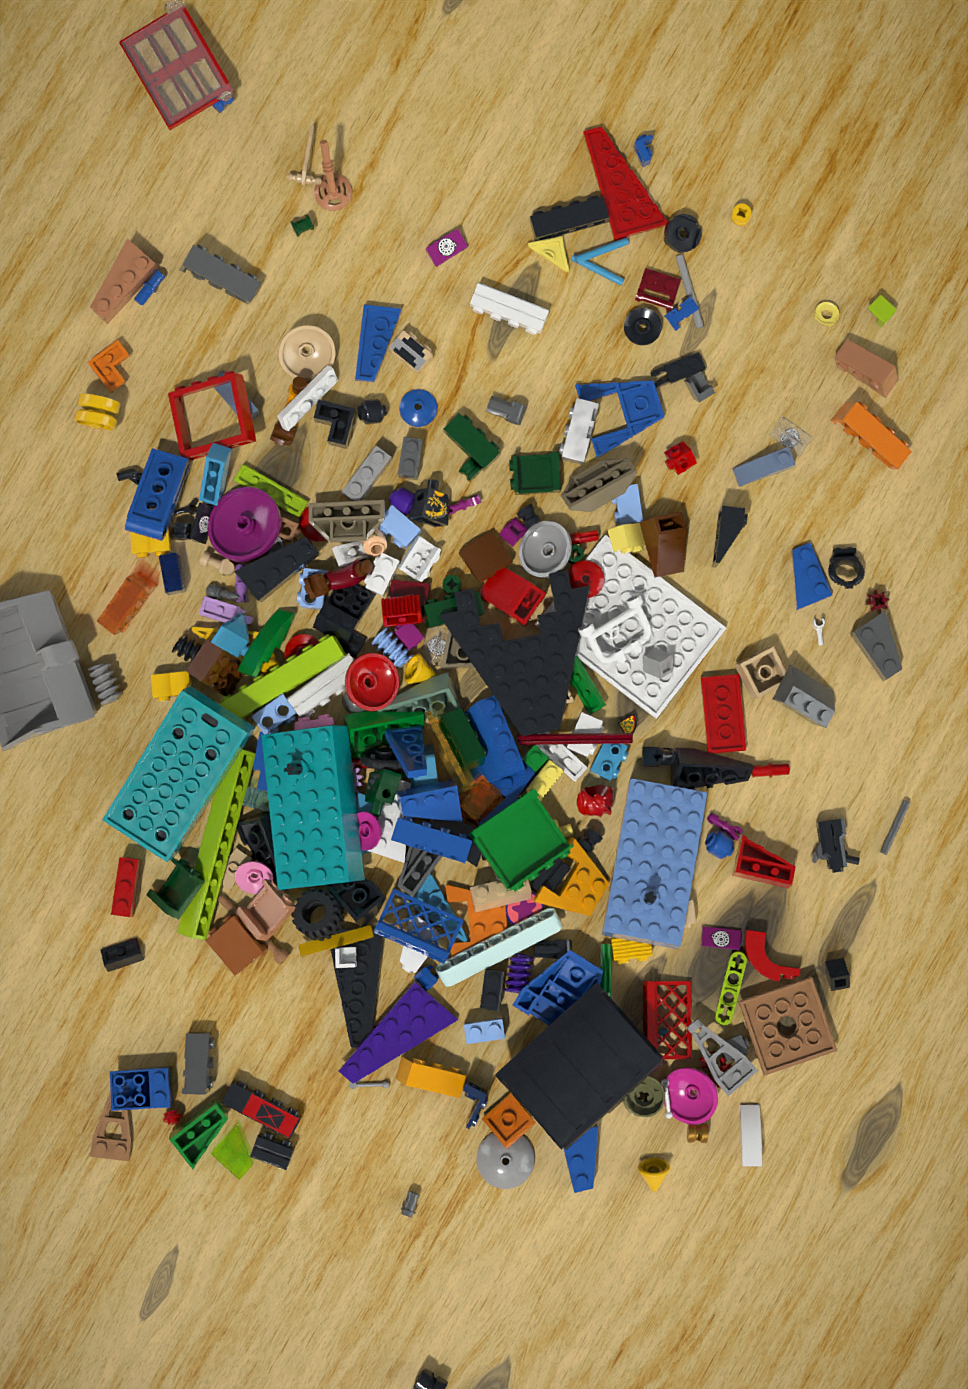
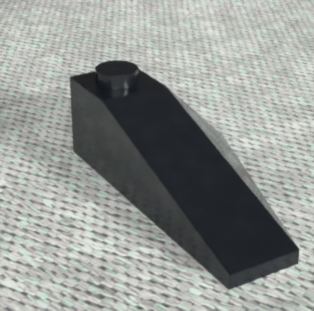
M675 748L677 760L671 765L670 786L695 790V788L704 786L707 789L713 788V785L720 783L729 785L749 781L754 766L750 763L694 748Z
M270 811L239 820L236 828L244 846L248 845L253 853L251 857L254 861L257 860L264 863L271 869L274 880L277 881Z
M366 878L361 881L326 884L327 888L361 927H364L377 916L386 900L385 895L375 883Z

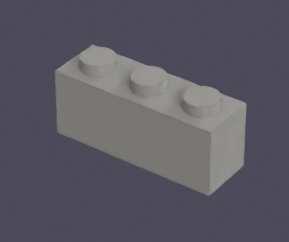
M375 446L343 489V495L351 501H363L391 463L392 457Z

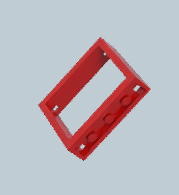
M228 371L224 373V376H212L207 378L205 382H192L189 387L179 386L174 388L175 391L168 393L181 457L187 458L189 461L206 457L213 443L233 449L257 442L242 374ZM231 382L241 434L191 448L181 397Z

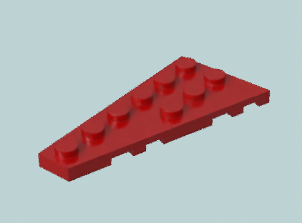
M602 126L583 131L600 194L604 198L609 215V225L614 241L665 227L668 221L660 213L659 208L651 200L648 192L632 169L628 167L625 159L619 154Z

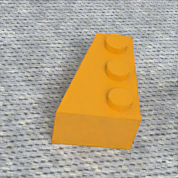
M401 1056L395 1079L406 1086L460 1098L466 1075L462 1074L459 1068L450 1066L449 1069H446L439 1063L432 1062L428 1064L422 1059H410Z

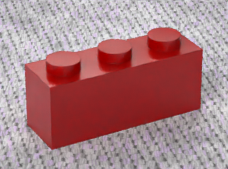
M119 857L111 915L133 917L141 859Z

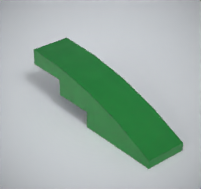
M281 609L274 613L258 633L238 668L240 673L257 677L263 662L268 663L274 649H280L295 616L294 613Z

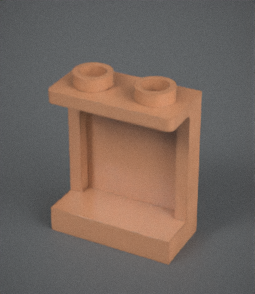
M264 879L262 881L264 884L263 889L246 908L239 907L235 914L257 940L268 941L295 910L296 906L292 903L293 900L288 894L278 890L276 880Z

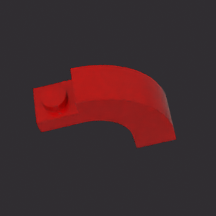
M744 931L743 943L746 957L759 974L774 981H780V974H783V978L794 979V976L800 977V968L776 965L768 959L764 948L765 932Z

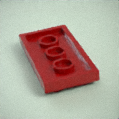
M739 674L701 677L707 752L716 754L746 751Z

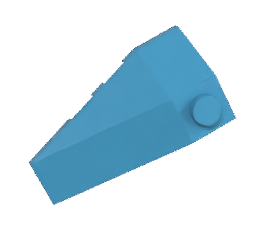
M238 613L231 621L224 623L211 643L238 658L241 655L244 657L250 648L248 646L250 638L245 615Z

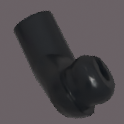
M129 468L116 472L119 482L129 479L138 485L142 473L134 468Z

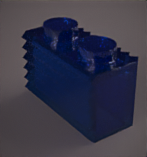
M176 552L159 555L164 589L167 595L186 592L185 582L183 581L184 575L181 570L182 564L180 563V556Z

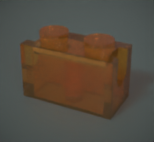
M483 779L478 784H474L470 789L469 795L466 798L463 797L460 801L462 818L478 827V823L500 802L501 790Z

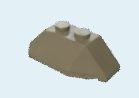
M628 458L604 459L570 478L561 497L571 511L592 512L623 495L635 478L637 470Z
M385 500L309 503V523L329 542L366 541L385 520Z

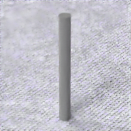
M678 255L676 260L687 298L691 297L697 304L683 255ZM698 309L692 315L696 328L700 329L704 325Z

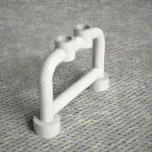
M639 594L626 600L629 607L627 611L595 629L592 623H587L578 629L581 637L587 638L598 661L606 664L614 661L622 663L627 660V653L632 651L633 654H637L643 650L642 644L647 642L651 636V626L641 607L643 600ZM637 614L644 629L643 635L631 640L626 646L614 650L611 655H603L595 638Z

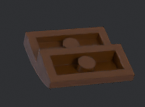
M493 531L473 541L458 553L478 583L493 577L497 571L512 565L513 562Z

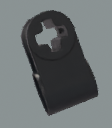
M642 747V766L673 765L677 760V753L673 748Z

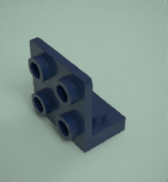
M466 1080L463 1086L465 1096L474 1101L476 1098L478 1099L466 1122V1128L470 1129L471 1126L475 1127L480 1117L478 1111L480 1108H485L489 1097L487 1096V1090Z

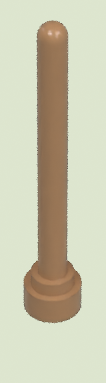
M219 895L217 898L218 902L233 916L236 915L237 908L223 895ZM270 939L268 941L259 940L273 953L274 960L279 965L289 957L290 953L286 949L278 948Z

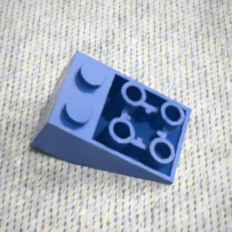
M171 1066L110 1071L111 1111L171 1107L173 1105Z

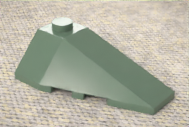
M449 673L431 677L397 695L390 705L377 711L423 712L424 720L432 717H438V720H440L441 715L457 710L461 706L455 685Z

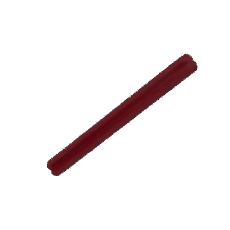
M632 733L533 734L523 737L520 734L518 735L519 745L633 743Z

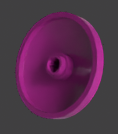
M242 487L230 491L220 499L217 506H214L209 517L208 536L212 546L219 554L231 561L247 562L259 558L272 547L279 535L281 527L279 507L271 496L258 488Z

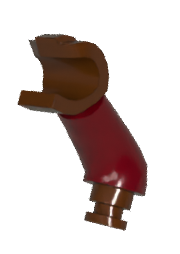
M355 560L342 568L323 574L317 573L303 579L305 583L304 589L310 598L314 599L328 594L331 590L354 586L373 572V564L370 560H364L363 562Z

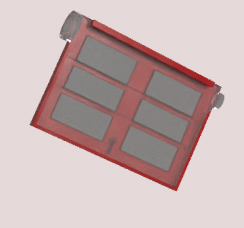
M182 0L168 1L164 6L167 13L119 41L170 131L218 101H228L232 98V93L235 92Z

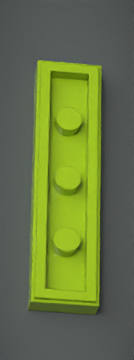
M242 464L233 479L244 487H254L266 492L274 499L278 507L297 518H300L309 503L307 500L245 464Z

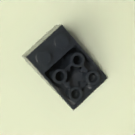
M358 584L333 590L317 614L312 628L330 637L335 636L339 643L346 646L376 594Z

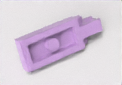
M204 596L199 615L223 623L231 621L238 613L245 614V610L240 607ZM245 615L247 625H252L254 618Z

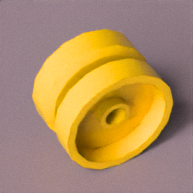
M79 394L77 404L83 409L75 411L74 422L95 429L114 431L117 420L111 415L119 413L120 402L93 394Z

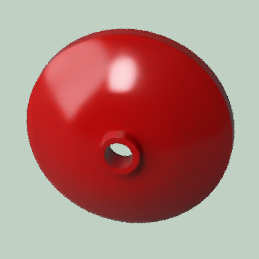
M367 653L357 657L350 664L345 675L347 695L352 703L367 711L381 710L390 705L399 690V674L393 662L378 653ZM366 679L369 680L368 685L365 684Z

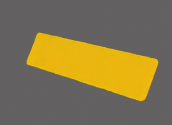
M369 925L332 935L330 939L324 937V941L317 939L316 941L313 940L299 944L300 956L372 938V926Z

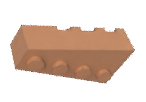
M127 238L90 308L108 324L142 288L143 283L149 280L155 270H158L156 263Z

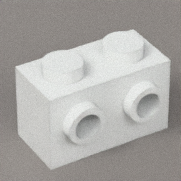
M384 553L376 556L373 562L375 568L372 574H368L364 581L367 584L366 589L384 597L400 561Z

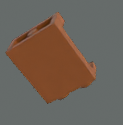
M230 914L222 921L224 924L220 928L216 926L208 933L210 937L205 941L233 975L236 976L264 953L268 947L264 943L259 944L238 919L237 915L232 916Z

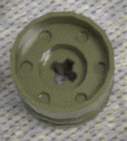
M648 1076L623 1099L625 1108L637 1117L656 1115L662 1109L665 1102L663 1086L656 1079ZM639 1092L647 1093L645 1102L638 1100V1097H640Z

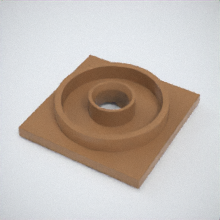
M812 977L738 1001L764 1076L837 1051ZM784 1016H790L796 1022L794 1032L789 1035L781 1034L777 1027L778 1021Z

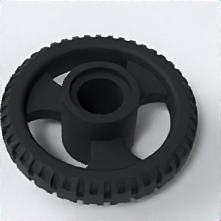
M380 747L375 750H366L360 754V763L365 767L376 770L387 769L389 771L402 768L391 748Z

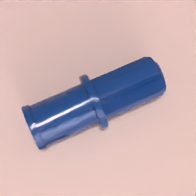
M155 270L149 280L143 283L144 286L135 296L134 300L138 304L144 305L152 293H156V288L165 279V276L158 270Z

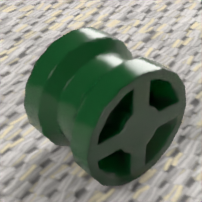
M471 458L458 472L464 474L467 477V481L471 482L482 471V468L476 466Z
M456 575L446 576L442 583L443 590L448 595L460 591L462 587L461 580Z

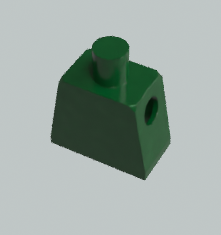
M387 769L369 773L365 802L372 804L371 814L381 816L383 807L393 804L401 780V774Z

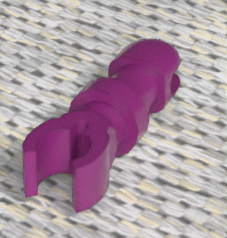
M479 494L464 501L461 499L459 503L454 505H448V509H452V511L448 512V515L462 509L463 511L467 510V507L481 503Z
M714 813L709 814L707 817L710 824L720 827L722 832L726 831L735 841H738L739 835L743 833L740 827L729 825L728 821L724 822Z

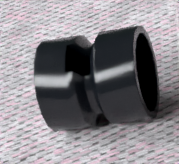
M424 1367L412 1389H446L448 1381L440 1376L435 1378L434 1373Z

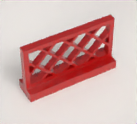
M643 981L644 1036L656 1049L662 1042L669 1048L666 1054L662 1055L663 1059H691V1033L686 1028V1033L680 1037L674 1031L680 1023L685 1027L691 1024V981ZM657 985H664L669 990L663 998L657 994ZM679 985H686V993L680 998L674 990ZM671 993L679 1000L672 1008L664 1001ZM661 1003L669 1009L663 1017L657 1013V1008ZM680 1003L686 1008V1013L681 1018L674 1011ZM671 1013L678 1019L672 1028L665 1022V1019ZM661 1023L669 1029L663 1037L657 1033V1027ZM671 1032L679 1039L672 1047L665 1041ZM681 1042L686 1046V1055H679L674 1050Z

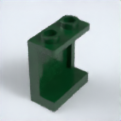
M551 452V454L513 455V460H509V470L513 471L514 479H510V488L514 490L515 495L560 493L559 452Z
M173 857L171 861L176 867L158 892L150 889L146 895L165 914L179 920L205 881L200 877V872L189 867L191 865L183 858L178 860Z

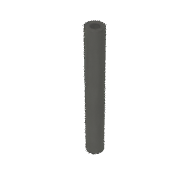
M903 800L880 853L888 854L910 806V802Z

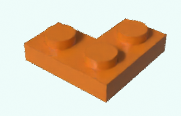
M118 340L87 362L110 393H113L126 383L115 367L130 357V355Z

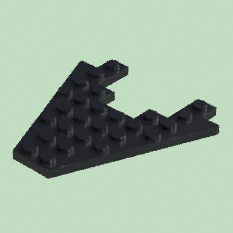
M568 570L548 574L556 612L537 615L541 633L539 635L503 641L500 623L480 626L473 589L454 592L457 611L440 615L447 629L522 737L559 730L561 727L580 637L578 629L582 626L590 589L589 586L571 589Z

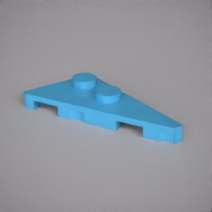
M429 875L414 898L454 915L432 875ZM411 905L412 908L423 913L419 905ZM437 913L427 914V917L433 922L440 921ZM453 920L444 922L448 932L457 928L458 923ZM461 927L457 938L466 943L468 938Z

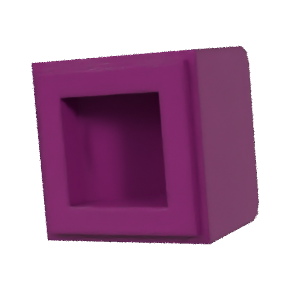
M514 518L503 528L499 535L513 547L528 530H526L521 522Z

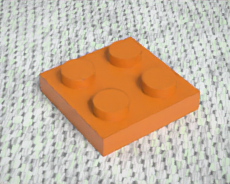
M511 1093L482 1118L507 1149L536 1124Z

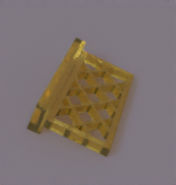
M431 711L426 712L425 714L431 725L425 727L448 773L457 785L459 793L462 794L477 786L470 771L463 772L439 726V720L435 721Z

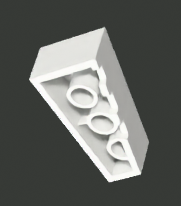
M400 780L397 791L411 788V783ZM397 794L392 805L383 807L382 814L378 819L381 827L380 841L374 849L368 851L404 863L407 845L391 840L397 819H402L403 817L399 810Z

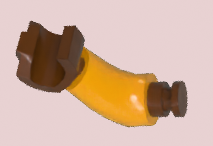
M298 376L293 379V383L289 386L285 407L307 386L305 378ZM277 421L270 440L279 446H290L295 437L296 429L294 427L296 424L289 431H286L282 428L280 421Z

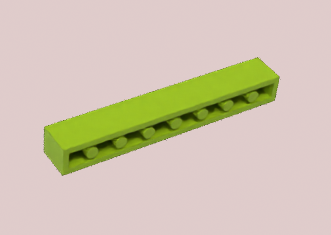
M326 635L319 639L320 643L316 646L310 645L302 650L303 654L298 657L295 654L286 660L287 663L283 666L279 664L271 668L270 674L266 676L262 674L254 679L255 683L250 686L245 684L238 688L237 694L233 696L229 694L223 697L220 705L241 719H244L347 655L335 636L330 637Z

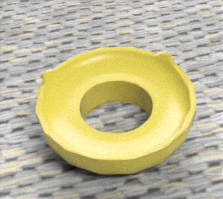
M822 302L816 307L814 319L819 323L831 327L838 320L839 310L833 303ZM824 310L829 311L831 318H823L821 312Z

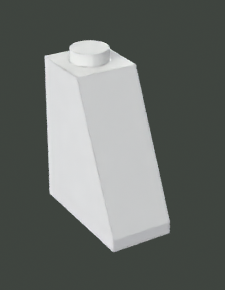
M420 917L414 919L417 929L427 926V922ZM411 920L408 922L406 932L415 930ZM432 927L435 937L442 935ZM429 928L419 931L422 939L428 940L432 938ZM403 946L400 958L401 967L408 973L412 971L416 973L427 956Z

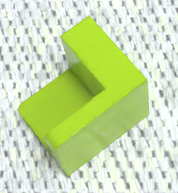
M881 294L868 307V310L878 319L876 323L880 327L897 311Z

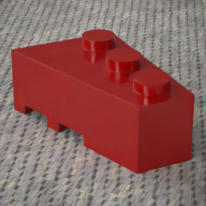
M742 835L739 839L732 876L787 889L792 886L796 866L776 854H772L761 845H757Z

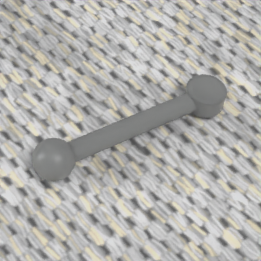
M384 1081L383 1083L354 1084L350 1082L349 1087L351 1089H355L356 1087L388 1088L390 1086V1083L388 1081Z

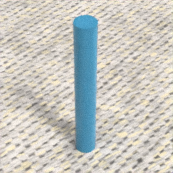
M625 237L574 257L575 262L578 264L629 244V241Z
M573 254L571 261L575 262L574 257L577 256L576 254ZM588 260L578 263L622 286L625 280Z

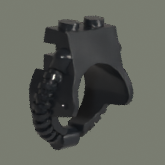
M856 548L833 549L832 558L829 560L831 564L828 567V575L831 581H834L837 585L844 586L845 589H853V586L862 582L865 576V569L856 556ZM840 565H849L856 571L857 577L852 581H845L836 574L835 569Z

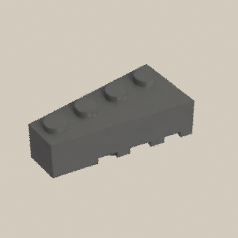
M193 245L179 269L180 271L185 273L186 270H189L194 278L203 281L206 279L210 286L219 290L224 288L226 289V294L246 304L251 303L261 283L258 281V277L251 273L245 274L241 272L239 266L233 263L231 265L225 263V259L217 254L213 256L207 253V249L201 245Z

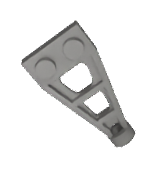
M699 1018L686 1027L693 1035L714 1080L727 1096L731 1095L758 1072L744 1054L705 1027ZM701 1027V1031L696 1033L695 1031ZM708 1038L714 1039L720 1045V1048L714 1054H709L704 1046V1041ZM721 1053H727L735 1060V1064L726 1072L720 1071L716 1063V1058Z

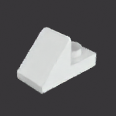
M361 541L342 544L332 548L338 566L344 567L355 560L363 561L370 558L364 552Z

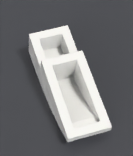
M740 1105L742 1166H762L759 1105Z

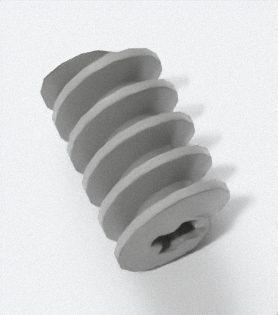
M102 663L88 669L93 671L90 673V677L96 678L92 683L99 685L95 688V691L101 692L98 698L104 699L100 703L102 706L119 700V696L123 694L122 692H116L120 685L113 684L117 677H110L114 673V670H108L112 665L111 663Z

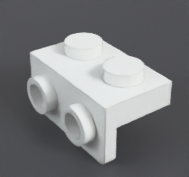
M417 536L397 568L413 579L422 582L428 577L431 566L438 561L441 549L433 546L422 537Z

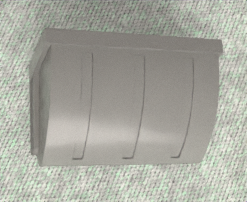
M49 590L0 602V745L2 751L12 749L31 738L89 720L97 714L78 661L80 658L73 640L70 639L55 595L50 594Z

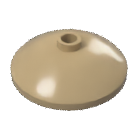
M300 325L289 330L282 338L278 349L279 361L284 371L292 378L301 376L306 381H312L327 365L332 367L336 354L330 335L322 328L314 325ZM304 347L309 348L307 352L302 351Z

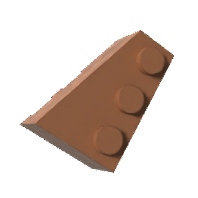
M848 339L834 357L836 366L840 370L847 371L854 378L863 382L885 398L899 380L893 364Z

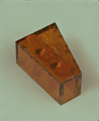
M141 571L127 576L96 622L114 636L124 633L130 625L128 624L130 620L139 613L141 606L148 600L158 584Z

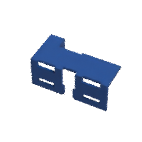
M691 297L679 305L682 307L680 311H677V308L664 316L675 331L681 328L678 324L680 321L699 309Z

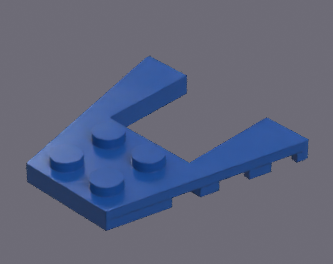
M654 381L575 385L579 399L593 401L615 393L618 394L627 428L591 439L597 458L664 418Z
M524 761L525 770L490 783L505 800L478 823L479 826L516 801L524 793L535 776V772ZM482 765L449 779L453 780L457 785L458 795L481 775L488 781Z

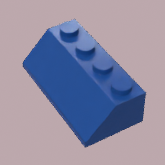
M494 695L475 703L464 714L469 716L470 725L473 730H476L480 745H483L486 749L487 756L482 767L489 784L525 770L500 704Z

